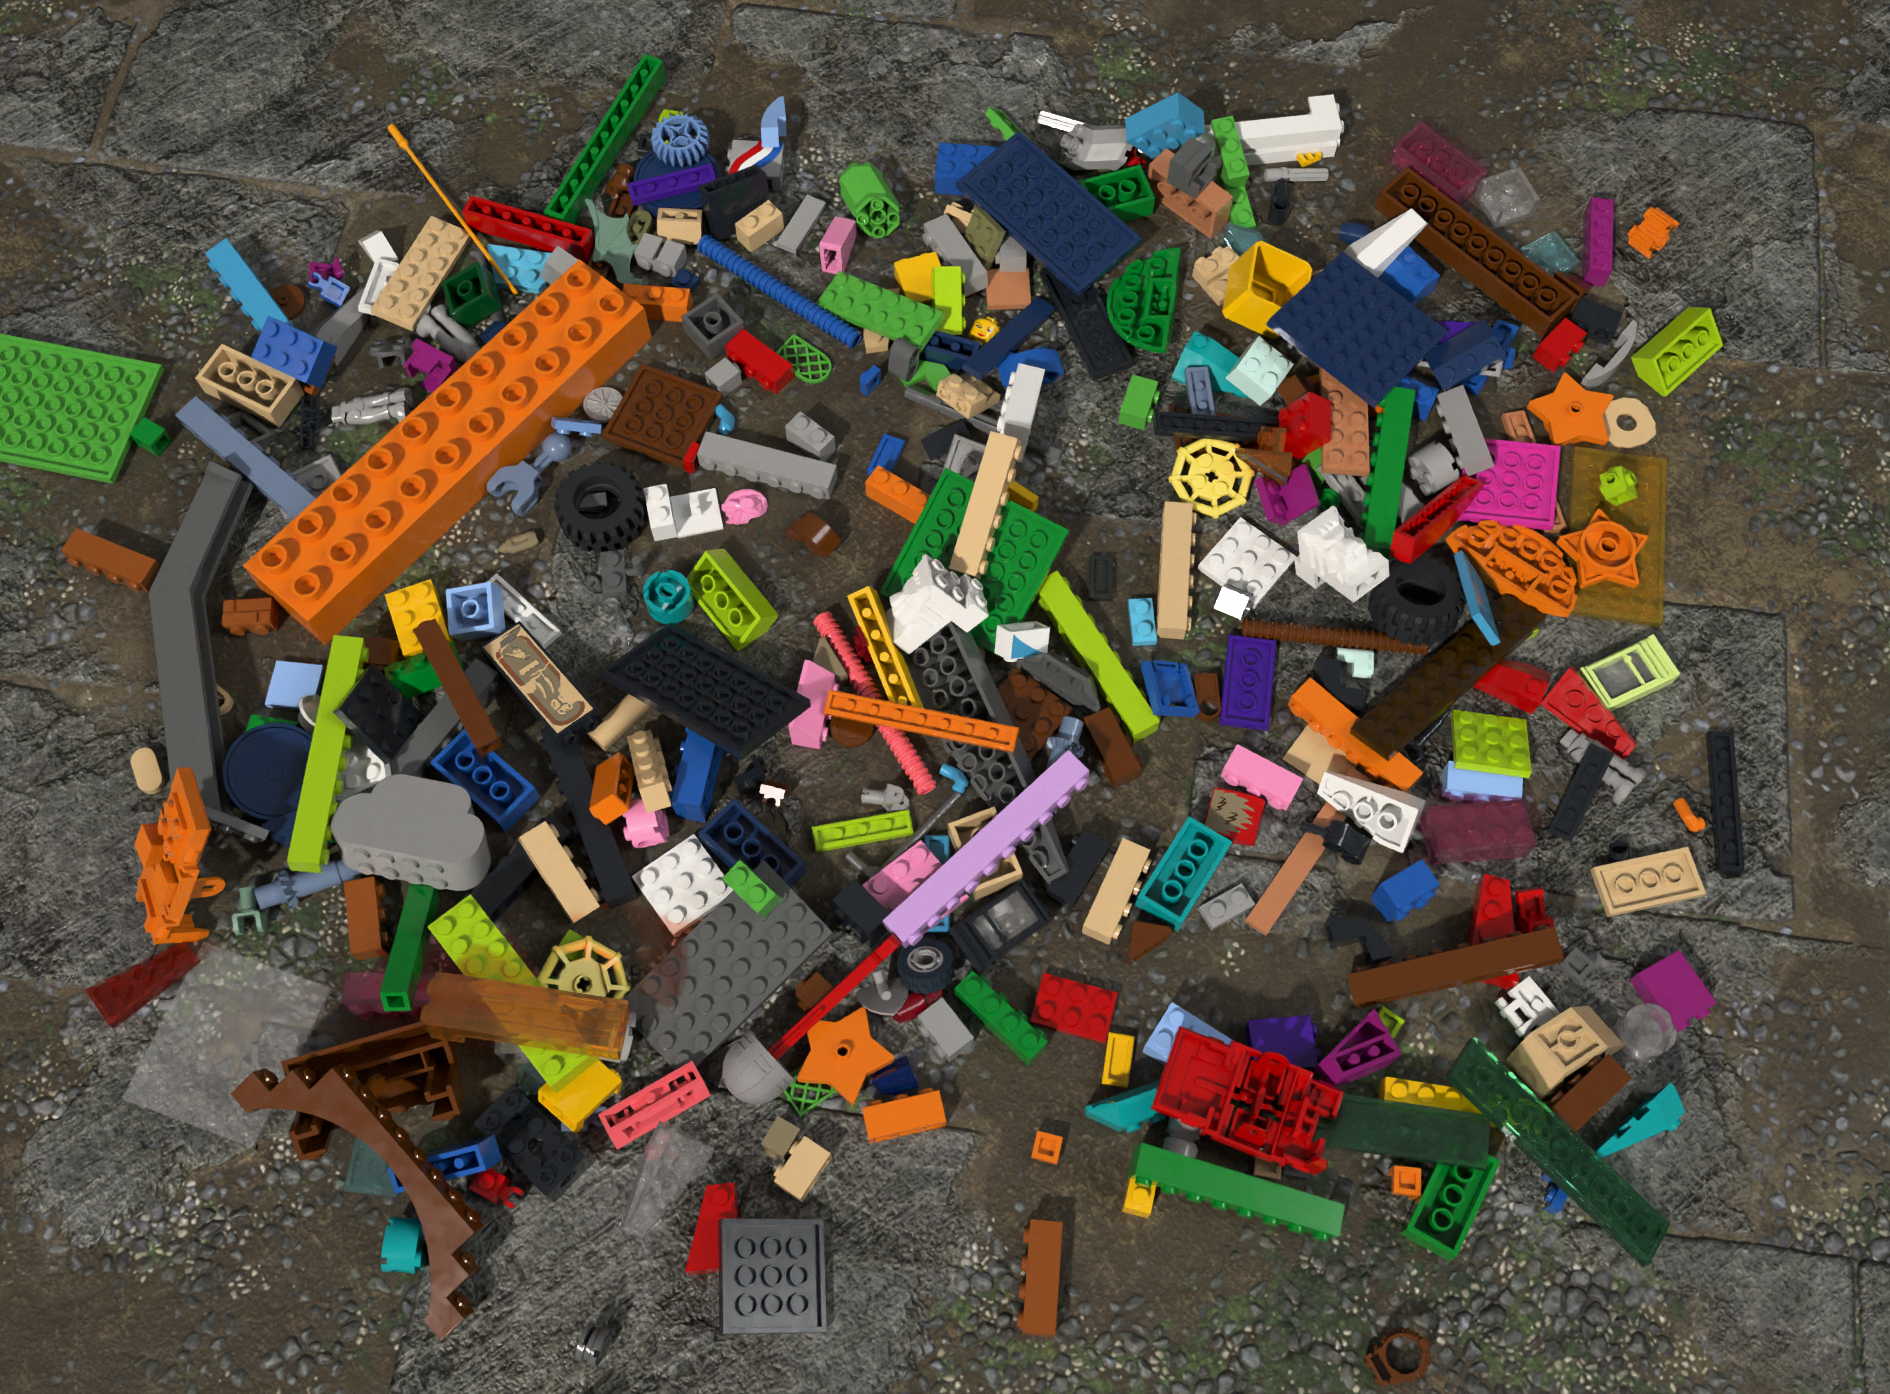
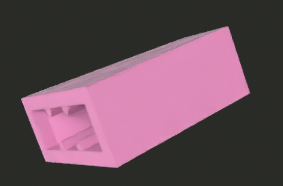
M834 217L819 244L822 271L833 274L845 271L857 235L855 220L846 217Z

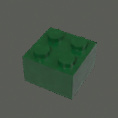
M479 261L442 282L450 315L465 328L503 308L493 274Z

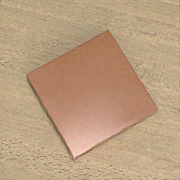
M1029 267L1026 268V272H1000V268L986 269L988 274V287H986L987 310L1025 309L1031 303Z

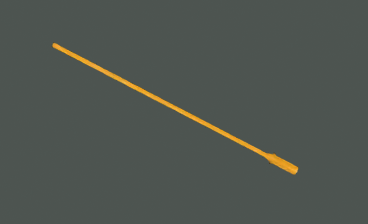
M390 124L388 130L398 142L399 147L408 152L513 294L516 295L518 293L411 151L408 140L404 138L394 124Z

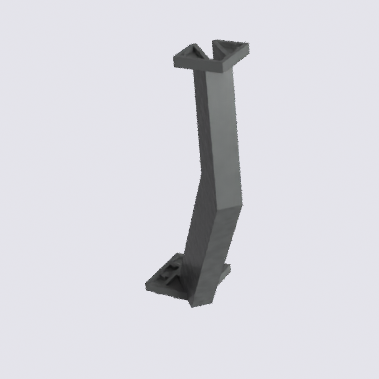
M210 461L205 470L201 485L149 590L151 618L171 785L178 767H190L194 771L209 823L215 826L213 831L225 836L233 833L239 836V841L253 845L264 841L269 830L234 817L232 802L225 790L223 764L226 753L205 597L254 484L241 481L242 476Z

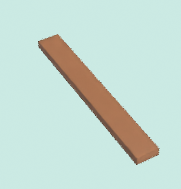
M1350 767L1345 776L1367 782L1372 780L1353 767ZM1326 802L1312 824L1326 828L1332 820L1344 822L1348 815L1338 811L1330 803ZM1305 832L1245 920V923L1265 936L1268 934L1325 850L1322 844L1323 837Z

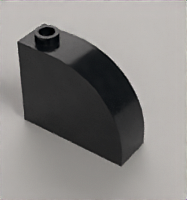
M757 164L698 186L708 233L716 241L727 239L729 236L736 234V222L766 202L768 193L766 173Z

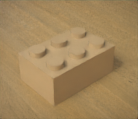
M995 806L948 823V834L956 853L998 815ZM1015 854L1008 859L1003 858L997 864V869L990 876L987 877L985 875L978 881V887L972 892L975 900L1011 887L1022 879L1023 872Z

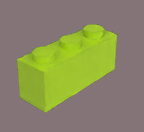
M934 266L931 268L932 308L942 311L945 315L937 331L951 335H962V330L966 328L965 317H962V308H965V295L961 294V285L965 283L964 271H961V266Z

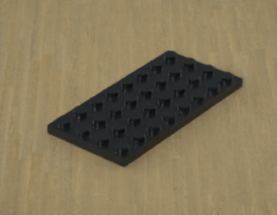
M669 623L601 670L602 679L741 760L811 707L809 698L672 623Z

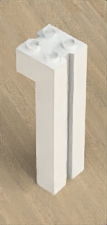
M1334 95L1308 97L1310 108L1308 115L1235 122L1247 166L1296 161L1298 153H1302L1308 159L1305 156L1306 153L1311 152L1314 156V153L1320 151L1322 154L1321 158L1334 157L1336 148L1340 146V134L1344 132L1343 120L1339 118V104L1335 102ZM1205 125V134L1197 137V141L1205 144L1210 140L1216 144L1211 125ZM1215 146L1211 162L1218 165L1217 169H1219L1222 163L1217 146Z

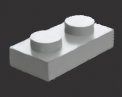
M1241 883L1198 908V911L1212 931L1255 906V903Z

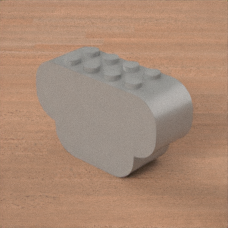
M405 774L391 775L379 781L371 794L360 793L345 799L338 806L331 821V830L342 861L350 869L366 875L375 874L390 880H405L411 884L429 885L440 890L464 891L481 883L491 864V854L483 823L474 815L468 792L463 787L455 784Z

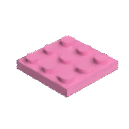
M920 840L865 882L862 887L891 913L932 876L942 864ZM967 893L960 898L961 901L956 908L968 900L969 896ZM947 910V911L941 916L942 919H944V918H945L947 915H949L952 911ZM930 927L927 928V929L922 933V935H923L924 933H926L928 930H930L931 928H930Z

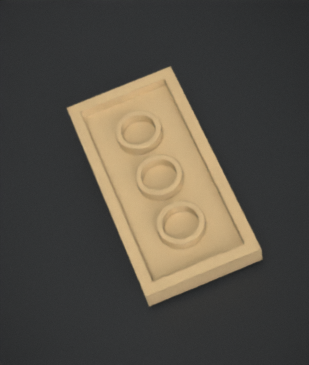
M1688 847L1601 865L1590 870L1607 917L1703 897L1706 894Z

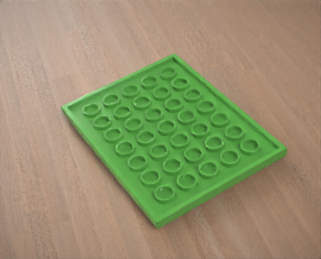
M0 334V461L114 484L134 440L129 433L144 417L164 372V368L161 364Z

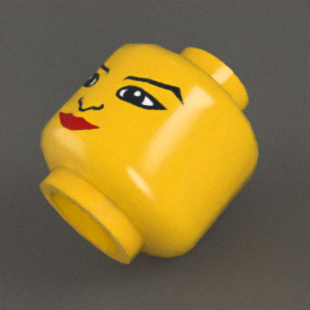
M990 317L977 319L968 335L969 340L980 342L981 347L1000 331L997 321Z

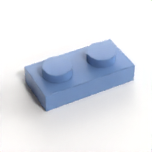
M562 417L551 418V426L557 429V433L571 434V431L580 432L579 435L593 437V433L601 434V424L597 421Z

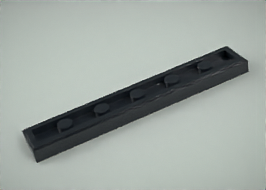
M1154 411L1152 415L1154 435L1279 444V420Z
M1708 731L1706 733L1716 873L1741 875L1744 873L1734 734Z

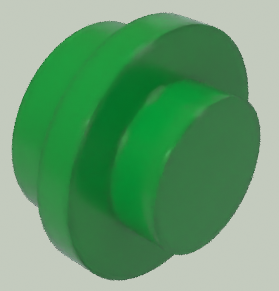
M1332 488L1322 490L1318 497L1320 506L1325 510L1331 506L1338 508L1340 506L1338 493Z

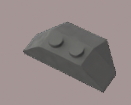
M1054 652L1026 656L1017 660L1016 667L1084 714L1089 716L1100 711L1094 678L1085 668L1076 667L1067 657L1057 655Z

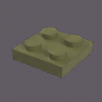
M975 207L963 238L983 267L990 269L1006 231L982 207Z

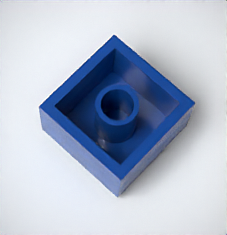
M1423 859L1382 882L1370 899L1387 924L1394 919L1396 922H1400L1409 916V912L1415 907L1417 910H1420L1428 905L1430 899L1436 896L1435 890L1439 887L1440 883Z

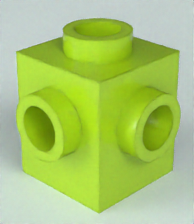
M1616 466L1599 475L1601 480L1600 491L1605 500L1613 505L1618 506L1638 497L1635 488L1637 480L1632 471H1628L1622 466Z

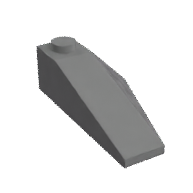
M364 289L309 332L311 335L338 346L334 355L336 358L332 365H339L372 316L358 310Z

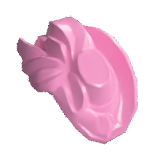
M752 489L734 491L721 504L722 511L729 518L726 523L735 525L748 523L750 519L763 515L768 508L767 500L761 492Z

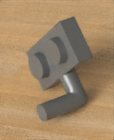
M624 550L600 552L604 598L628 595L627 577L644 574L641 558L634 556L631 560L633 567L626 568Z

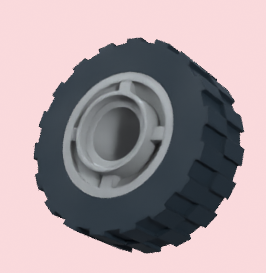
M921 939L914 946L904 947L903 951L898 955L897 965L901 984L907 990L914 991V993H936L941 989H945L948 984L950 985L952 978L955 976L952 950H949V946L944 945L941 941Z

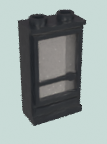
M1021 879L1018 883L947 931L946 935L949 938L953 937L959 946L960 954L963 958L967 957L974 967L973 972L979 974L1041 931L1052 921L1050 918L1052 914L1049 908L1044 903L1040 904L1035 897L1037 893L1029 882L1026 884Z

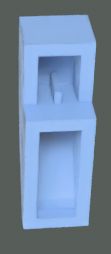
M784 96L778 97L773 101L763 114L761 120L762 147H779V137L787 136Z

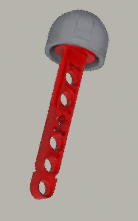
M892 933L769 1049L749 1029L731 1046L724 1058L722 1070L724 1082L728 1090L737 1099L749 1104H763L778 1097L795 1081V1078L778 1059L902 943L898 937Z

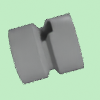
M1169 1117L1166 1132L1170 1136L1165 1138L1162 1149L1196 1159L1198 1147L1194 1141L1200 1139V1129L1197 1126L1194 1128L1181 1123L1180 1119L1177 1120Z

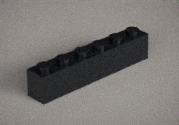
M551 814L546 818H541L534 826L535 828L545 821L548 825L553 824L560 835L557 840L562 847L564 845L569 847L575 841L572 833ZM518 841L516 848L510 854L504 855L499 861V865L492 872H488L481 884L475 890L469 891L463 899L471 894L490 920L495 923L540 877V873Z

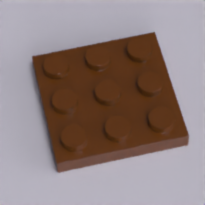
M1016 667L997 690L1014 727H1019L1020 729L1018 736L1031 763L1046 745L1047 738L1053 737L1058 731L1063 717H1069L1074 709Z

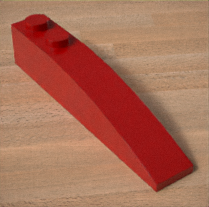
M1463 474L1394 531L1389 555L1398 558L1402 562L1411 564L1457 521L1484 487V482Z

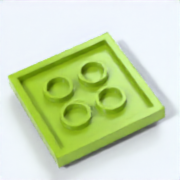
M1460 710L1452 711L1451 728L1454 768L1523 778L1530 777L1532 769L1526 719Z

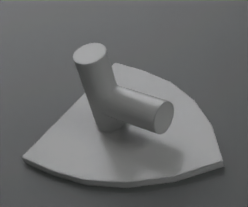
M877 966L872 971L876 985L858 991L856 995L862 1006L869 1011L881 1015L894 1016L904 1005L909 990L901 984L899 977L885 981L882 968Z

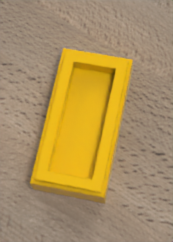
M1109 1032L1101 1085L1128 1088L1135 1036Z

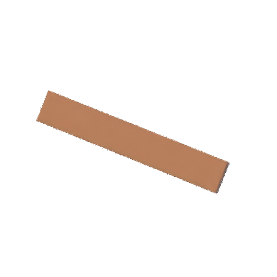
M1525 410L1502 414L1501 419L1509 441L1536 443ZM1557 498L1553 529H1541L1543 535L1563 532L1567 529Z

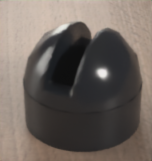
M1623 841L1611 843L1609 845L1610 858L1614 862L1628 860L1630 857L1629 844Z

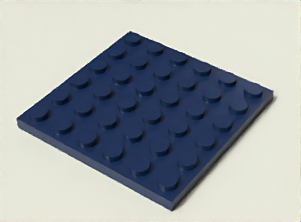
M1341 252L1269 318L1266 324L1373 408L1449 332L1344 252Z

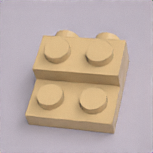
M1229 245L1225 248L1222 246L1217 247L1208 258L1200 257L1194 264L1192 277L1218 306L1224 303L1230 265L1239 258Z
M967 372L961 376L953 373L940 380L936 394L967 419L998 403L1001 396L984 382Z

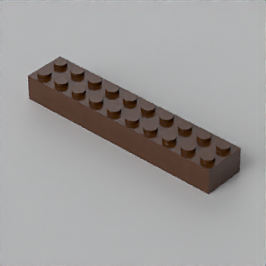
M1409 167L1379 192L1374 207L1389 220H1393L1412 208L1428 223L1414 239L1542 338L1571 312L1578 298L1575 293Z

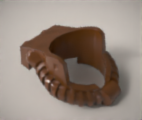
M1404 1327L1392 1328L1391 1331L1386 1332L1387 1334H1383V1338L1379 1340L1380 1344H1373L1371 1347L1372 1352L1366 1354V1359H1364L1368 1369L1372 1368L1375 1374L1373 1378L1377 1385L1384 1387L1390 1383L1395 1386L1400 1381L1406 1383V1381H1417V1378H1422L1421 1376L1425 1375V1371H1428L1429 1361H1431L1429 1348L1432 1345L1427 1336L1421 1337L1420 1333H1416L1415 1330L1405 1329ZM1397 1337H1407L1415 1342L1417 1341L1422 1350V1360L1419 1367L1409 1372H1400L1393 1368L1386 1356V1348L1390 1341Z

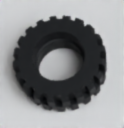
M599 461L592 462V465L589 466L583 464L579 466L580 469L577 471L573 469L568 473L569 477L567 479L563 478L560 482L561 489L558 488L556 490V500L554 501L556 516L566 538L570 539L571 543L576 547L581 545L582 550L591 552V549H594L595 553L603 552V550L615 551V548L619 546L622 548L626 547L630 539L634 541L638 537L637 531L643 530L644 520L647 519L645 498L635 475L631 471L626 472L625 467L621 465L615 467L613 462L605 461V464H600ZM606 492V495L614 496L621 500L619 508L612 515L603 519H589L582 516L581 511H579L582 500L588 494Z
M1419 556L1409 564L1397 558L1389 562V577L1371 590L1368 600L1370 617L1374 624H1378L1377 627L1382 633L1386 632L1387 636L1393 640L1395 638L1401 640L1400 643H1413V646H1421L1425 643L1427 646L1435 644L1436 641L1441 642L1454 632L1464 608L1466 596L1462 582H1459L1460 579L1455 573H1451L1450 568L1446 565H1439V562L1436 560L1429 561L1426 560V557ZM1402 596L1417 597L1428 602L1430 605H1417L1407 601Z

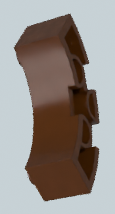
M1316 374L1308 377L1294 375L1284 379L1276 389L1287 406L1308 392L1320 396V375Z

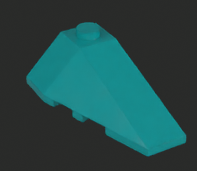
M1195 331L1184 347L1171 379L1186 385L1185 368L1208 366L1212 392L1220 393V391L1233 393L1234 396L1249 398L1226 379V376L1239 357L1215 340Z
M1670 1082L1653 1092L1582 1162L1588 1165L1665 1130L1672 1132L1682 1123L1679 1118L1685 1113V1109L1675 1086Z

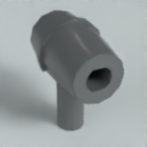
M323 1032L316 1038L302 1033L298 1038L301 1044L307 1046L300 1056L338 1045L335 1037L328 1032Z

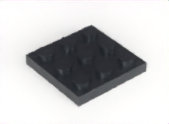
M374 664L365 669L333 711L385 765L394 759L424 716Z

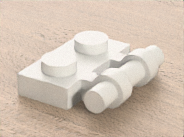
M1530 976L1508 992L1509 996L1514 1000L1511 1004H1508L1503 997L1494 1002L1501 1010L1499 1012L1504 1019L1507 1018L1516 1028L1515 1033L1524 1039L1532 1032L1530 1029L1534 1026L1539 1028L1561 1014ZM1520 1008L1529 1018L1526 1023L1517 1015L1516 1009Z

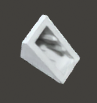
M376 230L358 240L373 263H375L376 258L396 263L400 262L382 231Z

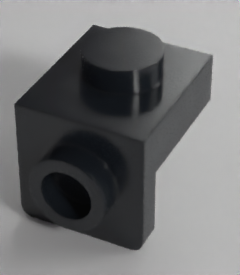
M755 754L750 755L754 768L733 777L739 794L743 792L750 793L766 781L764 774L768 773L762 759L757 760Z

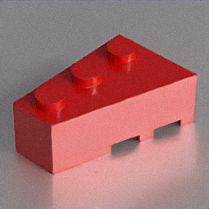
M734 1182L706 1186L685 1273L689 1276L719 1272L718 1220L722 1218H739L737 1187Z

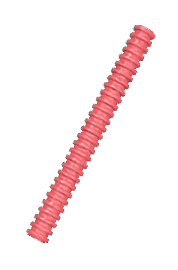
M831 612L819 614L814 619L813 624L817 627L821 637H825L845 669L848 679H850L849 683L853 685L854 691H857V695L883 700V695L876 688V684L872 682V677L865 670V666L862 664L861 659L858 658L857 653L854 652V648L850 647L851 643L843 635L844 632L840 629V625L836 623ZM876 725V727H879V732L883 733L882 736L886 740L887 745L890 746V750L898 758V763L902 764L901 768L906 770V776H910L909 781L913 782V787L917 789V794L924 795L932 791L937 783L935 780H932V774H928L929 770L925 767V763L921 761V757L917 755V750L913 749L914 745L909 743V737H905L906 732Z

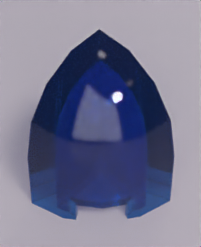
M907 1055L894 1060L893 1063L876 1071L871 1077L874 1087L887 1095L905 1094L919 1088Z

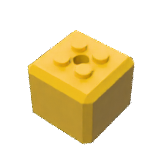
M1264 241L1256 242L1230 265L1222 309L1224 317L1271 339L1278 338L1280 335L1266 324L1269 318L1311 281L1312 268L1310 264Z

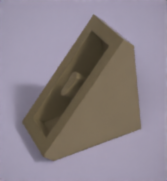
M825 637L820 638L813 663L835 674L837 684L843 686L849 684L845 669Z

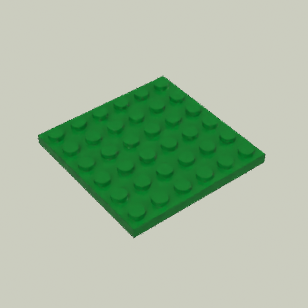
M945 467L879 593L889 598L902 591L905 583L914 576L912 573L925 554L933 560H939L943 567L951 572L949 569L975 482ZM1009 499L1006 506H1002L1001 509L1002 522L999 529H995L994 532L995 545L992 552L989 551L987 555V571L984 575H981L980 579H977L983 586L982 592L987 601L986 607L989 616L970 630L976 644L993 653L995 652L997 625L1023 622L1070 533L1068 529ZM955 573L958 577L962 576V574Z

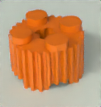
M1650 207L1642 217L1644 221L1639 226L1634 225L1627 234L1629 236L1628 244L1648 259L1653 256V250L1660 251L1670 239L1669 232L1671 229L1674 228L1676 230L1680 224L1660 208L1654 209L1653 207Z

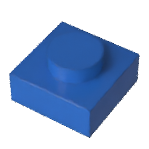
M873 365L860 376L861 393L868 396L881 383V369Z

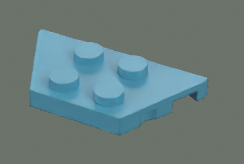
M492 244L487 245L488 253L516 290L540 294L547 287L548 283L540 278L545 262L552 253ZM492 266L497 287L510 289Z

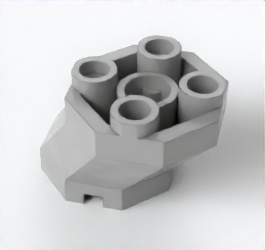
M1077 123L1068 135L1065 134L1062 137L1060 143L1062 147L1060 164L1073 170L1110 169L1117 171L1125 164L1128 158L1124 156L1126 151H1131L1133 145L1126 141V127L1121 125L1084 126Z

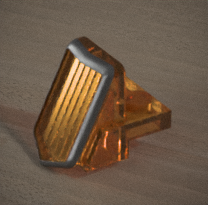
M1261 426V431H1259L1257 436L1259 449L1235 448V455L1238 459L1281 486L1287 485V479L1291 472L1292 452H1284L1286 428Z

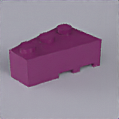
M1373 1009L1315 1067V1070L1322 1081L1332 1084L1334 1088H1337L1388 1067L1402 1053L1378 1013Z

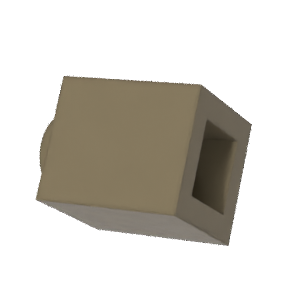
M777 1116L761 1142L763 1148L766 1149L764 1154L775 1161H778L779 1158L786 1161L790 1155L789 1151L792 1145L802 1135L801 1129Z

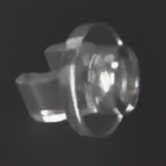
M617 623L616 627L611 626L610 631L614 632V634L610 636L609 644H615L616 639L620 637L622 639L621 648H627L629 645L628 637H633L634 635L630 631L631 627Z

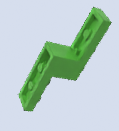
M1233 116L1213 119L1210 125L1222 163L1217 173L1220 187L1227 190L1233 196L1229 214L1233 233L1254 230L1256 224L1245 189L1250 173Z

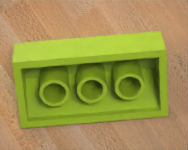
M1688 307L1631 357L1638 377L1661 396L1666 397L1723 346L1711 309Z
M725 549L706 550L686 578L695 600L737 651H740L765 634L779 616Z

